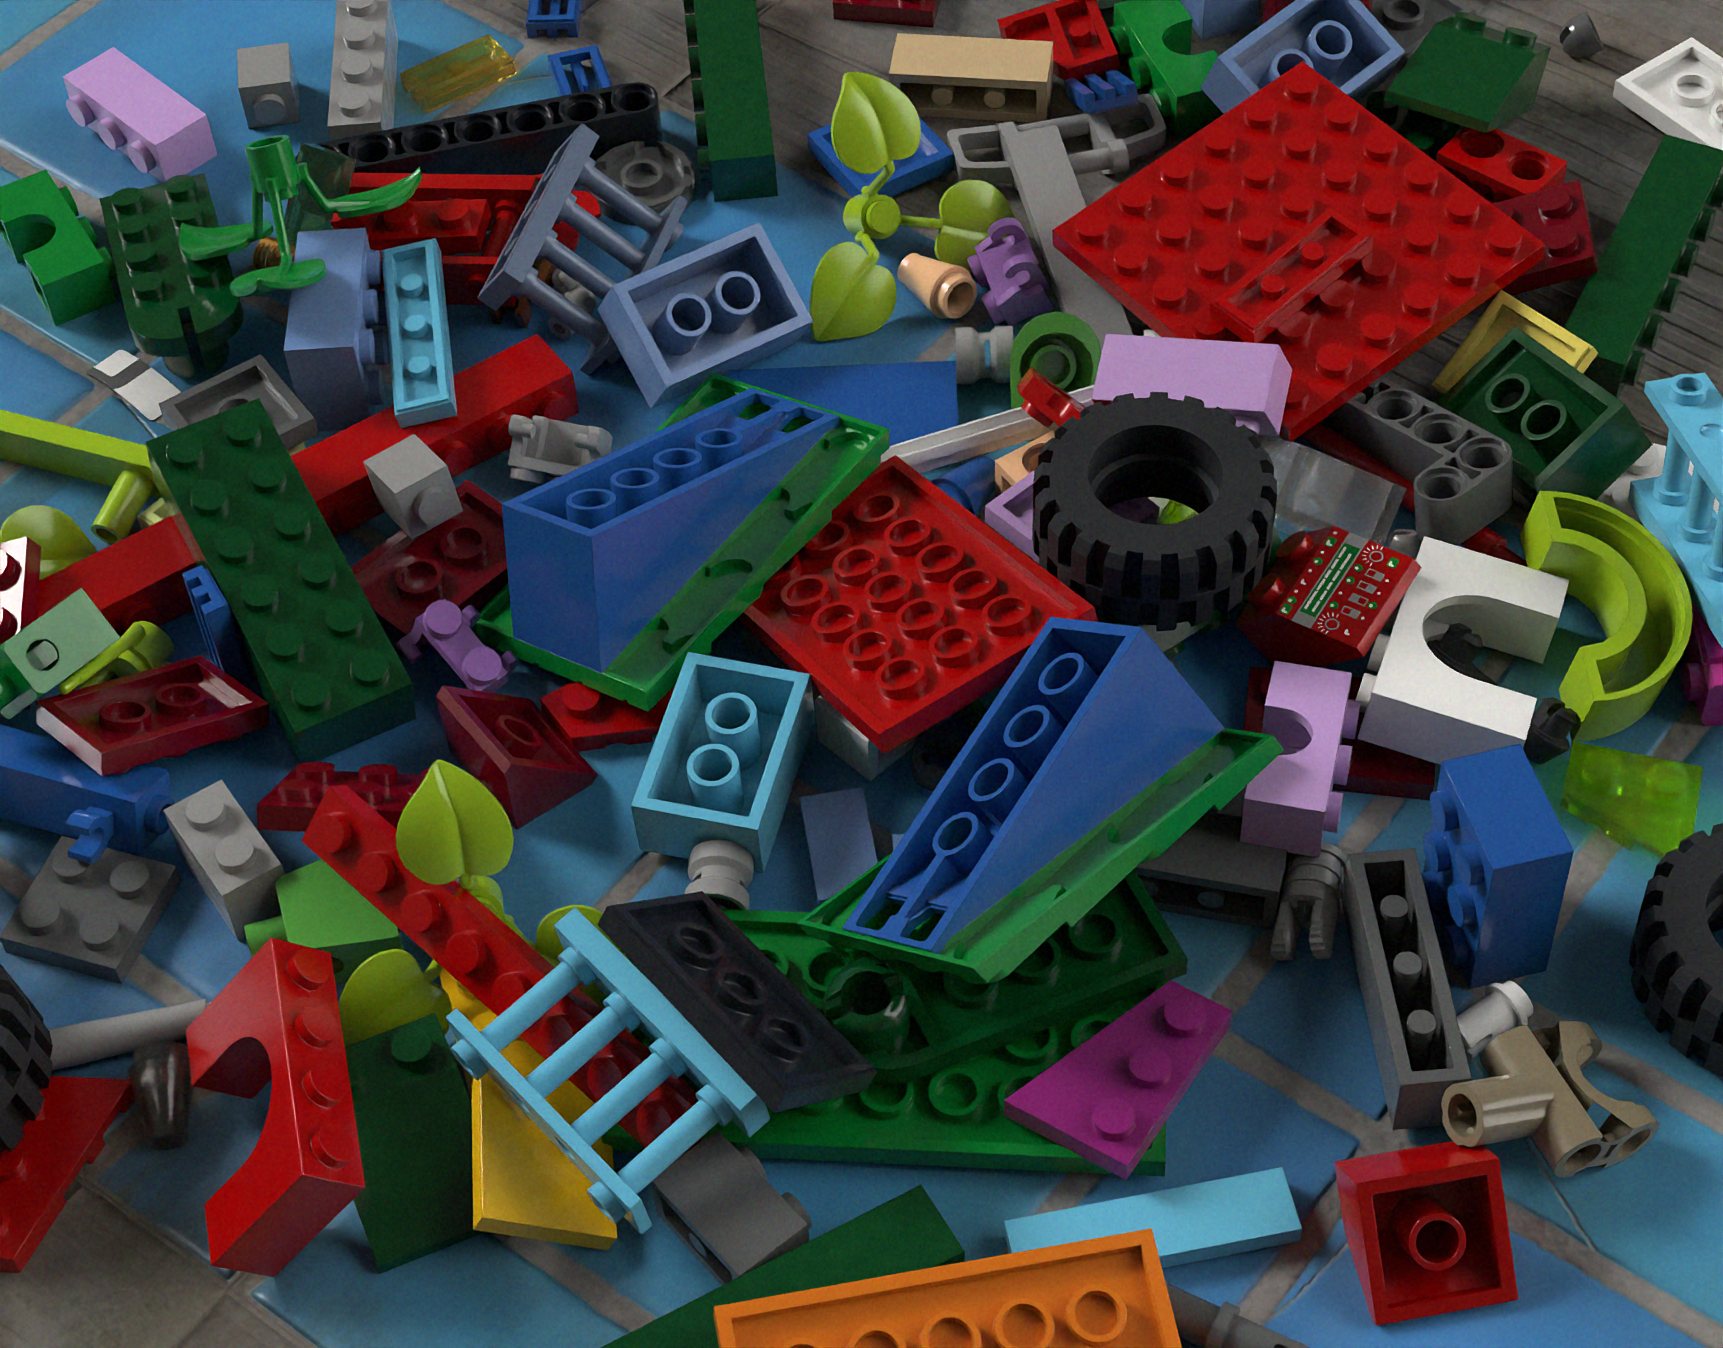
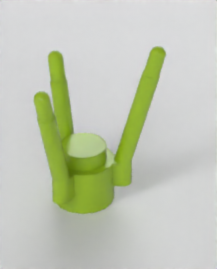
M134 622L118 641L60 683L58 691L66 695L81 684L83 685L79 689L106 682L115 674L121 678L171 664L167 660L174 653L172 640L162 629L150 622Z

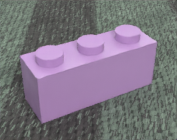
M112 47L63 76L69 99L66 100V106L75 122L81 127L88 126L99 134L103 142L110 149H119L131 159L136 168L142 173L149 172L162 183H165L174 176L188 174L217 156L207 115L116 48Z
M1106 334L1091 399L1094 404L1101 401L1106 406L1112 404L1116 396L1133 393L1134 398H1148L1150 392H1168V398L1184 400L1185 395L1201 399L1204 402V407L1214 411L1218 406L1232 414L1236 418V427L1244 424L1257 438L1258 435L1279 436L1292 368L1278 344Z

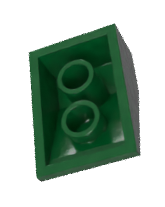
M1456 12L1455 17L1451 16L1434 24L1388 88L1384 101L1488 133L1533 108L1551 47L1537 43V35L1533 32L1514 27H1507L1505 32L1485 27L1487 20L1481 16L1466 12Z
M1516 326L1435 403L1503 439L1510 445L1513 456V488L1532 505L1539 491L1572 493L1596 500L1653 445L1625 403Z
M436 1013L346 1046L345 1052L366 1187L353 1201L380 1274L484 1233V1231L473 1230L472 1104Z

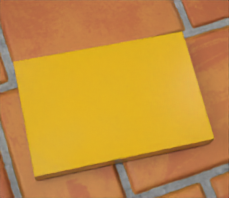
M514 1040L500 1052L524 1078L546 1060L527 1042ZM487 1074L479 1080L471 1076L473 1230L608 1251L617 1239V1225L612 1223L600 1211L587 1194V1190L593 1184ZM568 1079L545 1098L569 1125L574 1123L595 1104ZM600 1137L590 1147L614 1170L613 1146L602 1143Z

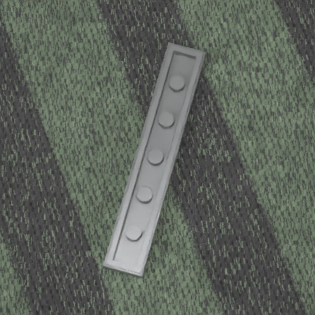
M1053 125L1004 135L1003 149L1060 311L1074 314L1090 325L1099 339L1102 354L1106 334L1133 335L1122 304L1053 246L1052 230L1086 208L1058 127Z

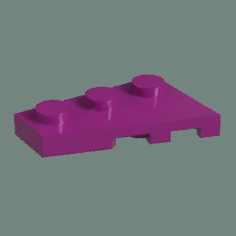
M1171 980L1004 1100V1116L1127 1180L1230 1028L1232 1010Z

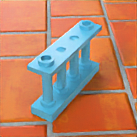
M1705 372L1679 374L1672 378L1645 382L1644 393L1669 428L1662 475L1631 481L1628 502L1644 527L1663 544L1677 563L1685 578L1692 602L1723 649V397ZM1690 461L1694 465L1692 476L1688 472ZM1715 498L1719 502L1718 515L1713 509Z
M573 908L554 925L564 949L558 956L560 964L481 1032L457 1008L452 1011L446 1019L458 1042L450 1050L466 1071L476 1080L487 1074L593 1184L587 1190V1194L612 1223L616 1224L625 1217L642 1235L652 1226V1223L641 1198L637 1194L717 1123L724 1127L732 1120L750 1138L770 1120L766 1104L666 997L576 908ZM593 982L607 996L603 1001L605 1009L524 1078L500 1052L577 985L586 988ZM638 1027L653 1042L649 1046L651 1055L574 1123L569 1125L545 1098L623 1030L631 1033ZM685 1074L700 1089L695 1094L698 1102L616 1174L590 1146L669 1076L678 1079L681 1075Z

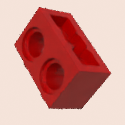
M1468 127L1461 129L1437 152L1436 158L1438 164L1491 204L1544 190L1551 186L1564 184L1568 163L1498 129L1484 133Z

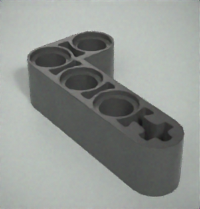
M1384 376L1327 416V424L1330 428L1413 483L1415 526L1421 541L1426 536L1457 546L1501 516L1512 506L1513 456L1510 445L1503 439Z

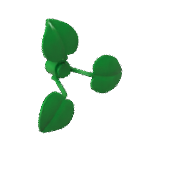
M288 135L262 138L244 147L251 170L249 177L252 184V223L216 228L196 227L182 223L179 232L180 247L188 259L203 260L240 251L248 247L251 242L270 236L274 229L270 221H263L264 195L265 201L270 202L281 263L280 266L251 271L235 278L230 284L231 294L237 297L260 296L275 290L285 291L306 287L320 281L326 275L327 268L325 262L321 259H311L292 264L281 201L298 195L297 184L303 183L323 213H337L339 218H349L379 213L402 205L415 193L422 179L421 170L419 167L411 175L389 185L331 200L323 195L311 178L307 163H296Z

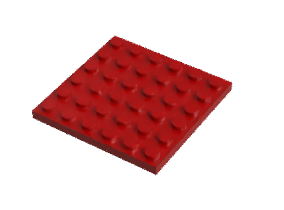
M1303 61L1052 230L1053 246L1159 336L1231 342L1245 341L1210 317V303L1327 208L1333 207L1373 234L1374 246L1371 252L1259 342L1263 344H1278L1292 368L1279 437L1288 444L1543 260L1545 243Z

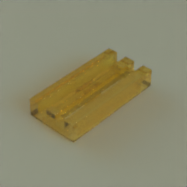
M487 34L401 72L400 78L403 89L407 93L411 91L413 100L416 103L421 102L423 111L428 114L516 75L514 59L490 34Z

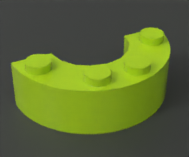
M1539 491L1520 532L1527 566L1569 579L1566 593L1578 598L1596 615L1606 638L1604 642L1579 648L1558 689L1561 701L1565 703V708H1570L1576 713L1578 723L1574 724L1570 730V738L1572 743L1605 738L1630 727L1650 710L1682 657L1692 628V603L1689 589L1680 568L1669 551L1651 532L1633 518L1607 504L1588 497L1557 491Z

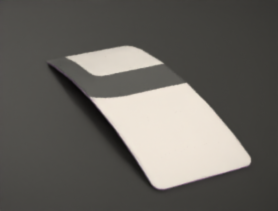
M124 350L116 351L87 371L88 375L113 389L150 421L162 415L159 403L181 393L152 367Z

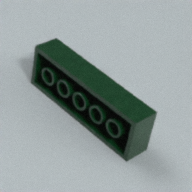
M260 399L252 400L146 441L145 444L154 483L197 566L202 565L204 569H208L228 603L246 662L269 703L298 763L316 762L416 719L413 683Z

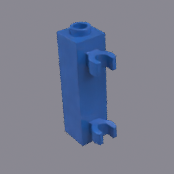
M0 725L1 818L78 839L67 851L68 857L90 864L95 863L101 858L106 847L139 856L159 835L164 834L169 829V824L163 811L175 804L174 800L170 797L169 770L148 764H140L123 774L101 776L56 739Z

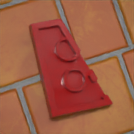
M51 1076L49 1087L40 1089L44 1101L36 1120H27L21 1129L24 1132V1138L12 1152L5 1149L0 1154V1272L21 1273L67 1202L63 1195L85 1163L92 1165L106 1143L102 1136L118 1112L126 1114L136 1099L138 1092L132 1079Z

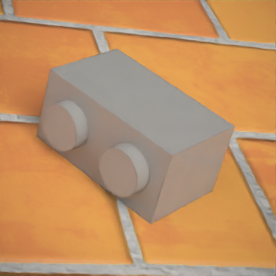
M222 779L163 810L181 858L238 941L246 938L244 925L282 915L275 886L278 878L284 875L282 865Z

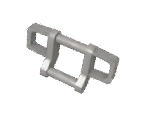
M1142 94L1138 95L1139 102H1136V105L1091 115L1083 111L1082 114L1015 126L1014 121L989 126L952 129L947 132V147L954 153V170L959 181L971 179L981 180L989 184H1013L1014 189L1018 191L1003 149L1004 135L1057 125L1062 139L1087 135L1093 150L1067 154L1074 174L1080 175L1101 170L1103 174H1115L1128 171L1129 160L1163 148L1166 138V124L1153 96ZM1134 119H1144L1147 122L1149 130L1125 139H1116L1111 129V125ZM998 147L1003 161L971 162L965 158L963 151Z

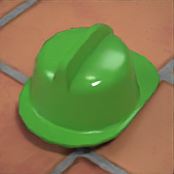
M1055 311L1038 315L1022 327L1013 341L1010 356L1012 409L1020 407L1025 401L1019 395L1017 385L1030 367L1066 393L1095 385L1101 358L1099 339L1089 324L1074 314Z

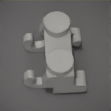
M513 414L508 429L509 434L512 436V445L507 464L512 467L510 479L543 485L546 475L560 477L610 454L613 436H611L610 432L600 427L573 424L534 415L531 420L525 416Z

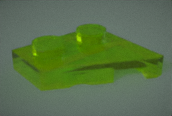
M1573 741L1560 807L1585 823L1598 825L1606 832L1609 838L1628 850L1637 843L1662 859L1667 852L1675 849L1678 850L1680 841L1694 833L1703 766Z

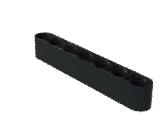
M626 83L316 143L302 149L295 157L297 164L307 163L311 178L327 199H331L326 186L333 172L413 173L420 167L421 174L537 175L545 172L555 151L581 123L600 136L589 156L595 161L610 149L632 141H644L645 147H658V142L663 140L658 93L654 87L645 83ZM300 182L304 203L310 212L322 216L334 215V213H323L303 183Z

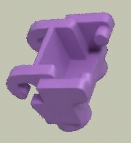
M1014 218L997 220L988 229L989 237L974 247L977 254L967 258L980 287L984 288L989 285L991 291L982 295V299L992 320L996 325L1007 321L1008 325L1012 326L1031 316L1037 317L1038 315L1055 312V307L1046 293V290L1049 288L1048 282L1041 271L1032 243L1021 223ZM1005 234H1012L1004 239H1001V237Z
M446 599L431 603L427 607L426 612L415 619L411 632L400 639L395 645L397 653L402 658H406L412 665L422 658L423 654L419 648L427 643L434 653L439 652L466 684V689L495 693L497 689L509 681L507 676L519 664V659L511 650L506 651L500 657L493 649L485 647L474 634L471 628L479 621L481 614L473 605H468L461 613L457 605L446 601Z

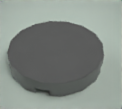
M644 141L628 142L610 149L598 158L594 165L596 169L658 214L662 213L679 195L688 201L685 207L687 208L696 194L694 164L684 151L668 143L658 142L657 148L645 147ZM591 192L599 203L601 214L615 222L636 225Z

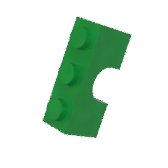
M1127 0L1114 4L1113 27H1110L1108 31L1118 53V58L1121 57L1128 67L1130 78L1136 83L1137 89L1142 88L1145 94L1153 96L1162 118L1173 137L1176 139L1194 134L1222 116L1221 110L1200 88L1218 55L1215 50L1191 55L1192 17L1180 0Z
M45 169L0 187V235L17 263L25 261L36 295L54 325L58 326L117 302L110 281L117 278L114 262L106 247L96 249L98 241L87 217L83 216L77 219L79 211L68 187L58 188Z

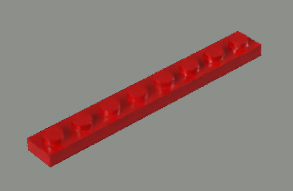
M347 785L329 786L301 841L495 1015L499 1016L555 968L456 880L443 885L426 883L412 874L399 857L396 847L397 829ZM576 986L519 1036L542 1057L547 1059L602 1012L603 1009ZM623 1030L571 1075L568 1080L596 1103L648 1058L651 1052L631 1033ZM669 1076L618 1121L617 1124L646 1148L698 1102L695 1095L697 1091L681 1077L674 1079ZM702 1136L696 1143H694L687 1151H685L682 1155H684L686 1152H688V1151L691 1150L693 1147H695L697 1144H699V1143L701 1142L703 1136Z

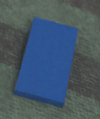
M956 361L728 370V378L889 428V446L958 426Z

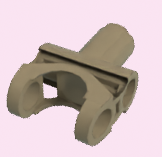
M1559 1021L1555 1027L1533 1031L1527 1025H1523L1500 1034L1483 1049L1480 1055V1063L1490 1078L1452 1084L1445 1090L1441 1101L1443 1111L1442 1122L1448 1136L1455 1144L1475 1147L1530 1137L1553 1173L1560 1178L1572 1177L1576 1172L1586 1167L1600 1166L1604 1169L1629 1158L1651 1140L1659 1128V1123L1645 1105H1635L1633 1101H1620L1608 1097L1594 1088L1584 1077L1581 1070L1599 1055L1602 1049V1042L1590 1025L1579 1021ZM1593 1103L1611 1112L1599 1130L1587 1114L1588 1109Z

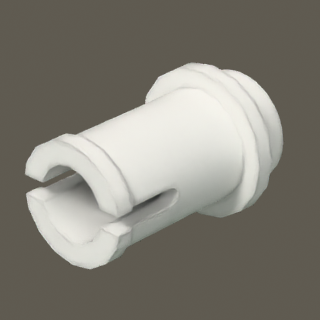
M1506 981L1503 984L1491 983L1485 989L1484 998L1457 1016L1467 1061L1476 1058L1477 1054L1500 1034L1515 1027L1528 1025L1527 1018L1533 1014V1006L1528 995L1516 983L1512 981Z

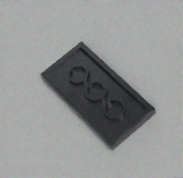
M703 891L606 907L597 925L774 1113L867 1090L877 1073L874 1066Z

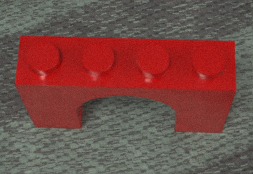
M270 938L186 1029L192 1087L253 1099L272 1079L271 1099L266 1122L253 1152L246 1162L204 1206L211 1266L274 1277L366 1187L331 953Z

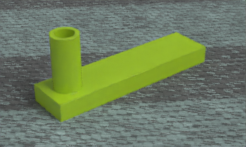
M0 409L1 459L113 487L91 526L92 533L100 540L113 545L125 539L148 497H162L153 480L146 445Z

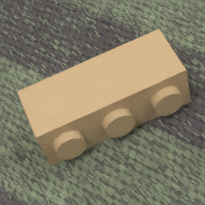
M897 33L889 70V83L897 87L909 98L918 116L1030 123L1048 120L1053 87V41Z

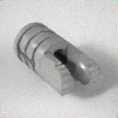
M1322 841L1319 858L1288 853L1285 879L1271 941V958H1274L1275 961L1293 960L1296 946H1298L1301 927L1310 928L1309 943L1315 959L1331 958L1347 863V856L1338 847Z

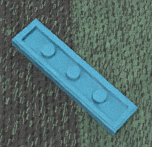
M433 238L381 250L394 412L400 428L457 416L442 256L437 240Z
M1282 1167L1004 1221V1235L1009 1254L1152 1228L1162 1268L1301 1241L1302 1226Z

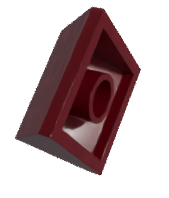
M442 686L437 693L436 698L450 753L469 774L474 777H480V782L500 802L510 822L516 829L521 828L589 787L597 778V772L530 698Z

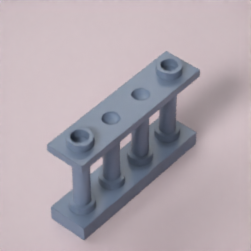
M581 123L555 151L477 298L495 311L511 295L518 299L523 296L528 298L592 344L579 369L589 376L604 361L613 364L621 356L618 347L604 321L600 323L537 278L538 271L532 265L535 259L540 261L544 258L601 300L605 298L611 286L617 283L556 240L558 233L551 228L554 223L565 222L629 269L624 278L626 280L656 267L663 252H667L675 244L684 229V225L678 221L688 201L679 195L662 213L658 214L594 167L596 161L589 156L600 136ZM580 185L584 186L647 232L640 247L634 246L576 204L577 197L571 193L573 186L576 188Z

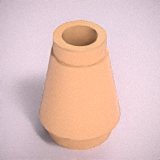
M917 253L907 255L898 267L897 276L899 281L938 318H960L972 308L976 300L977 285L972 279L970 272L964 267L921 256Z

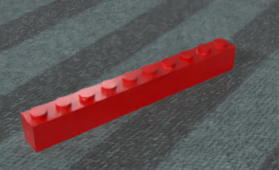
M535 334L453 375L457 416L400 428L395 417L394 405L290 457L331 533L336 537L385 512L378 503L363 461L415 434L448 466L451 478L460 475L489 458L511 449L512 436L509 434L508 429L513 414L525 416L531 420L534 415L558 421H564L578 414L579 407L573 372L538 334ZM172 516L40 580L36 619L81 587L120 637L134 622L147 621L160 627L193 610L182 573L198 566Z

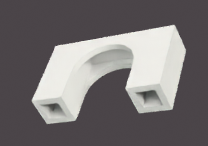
M1424 536L1416 561L1422 568L1382 629V631L1391 633V636L1379 633L1375 640L1367 669L1378 672V675L1374 676L1364 673L1355 700L1361 702L1360 712L1365 713L1357 739L1440 765L1442 761L1521 744L1523 748L1537 698L1456 672L1432 653L1427 646V642L1433 640L1440 641L1450 624L1461 623L1472 629V634H1478L1482 638L1483 646L1543 664L1560 617L1569 579Z

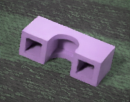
M1274 661L1264 708L1262 734L1273 735L1284 748V751L1280 753L1282 755H1278L1247 784L1243 804L1240 842L1285 849L1289 853L1319 858L1324 831L1337 833L1344 793L1332 792L1333 784H1347L1352 746L1341 745L1342 738L1355 739L1361 703L1349 699L1352 673Z

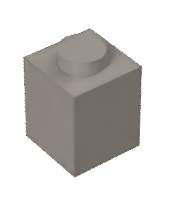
M289 42L237 49L238 90L248 128L300 122L298 80Z
M415 434L363 461L380 507L411 539L463 511L448 466Z

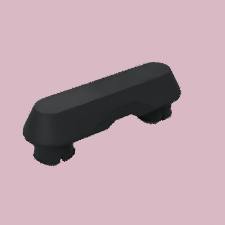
M1461 623L1450 624L1440 641L1433 640L1427 642V646L1432 653L1451 669L1473 679L1498 686L1497 683L1473 664V660L1480 649L1483 648L1482 638L1478 634H1472V629ZM1554 697L1542 699V703L1533 713L1523 747L1529 760L1537 764H1544L1570 749L1566 736L1574 724L1578 723L1574 710L1565 708V703Z

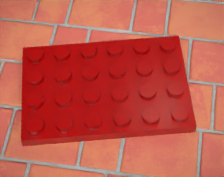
M896 455L880 463L875 471L832 510V520L763 584L761 596L737 618L793 671L810 674L812 688L884 754L909 742L916 735L953 713L963 710L968 704L1007 682L1050 617L1098 622L1093 605Z

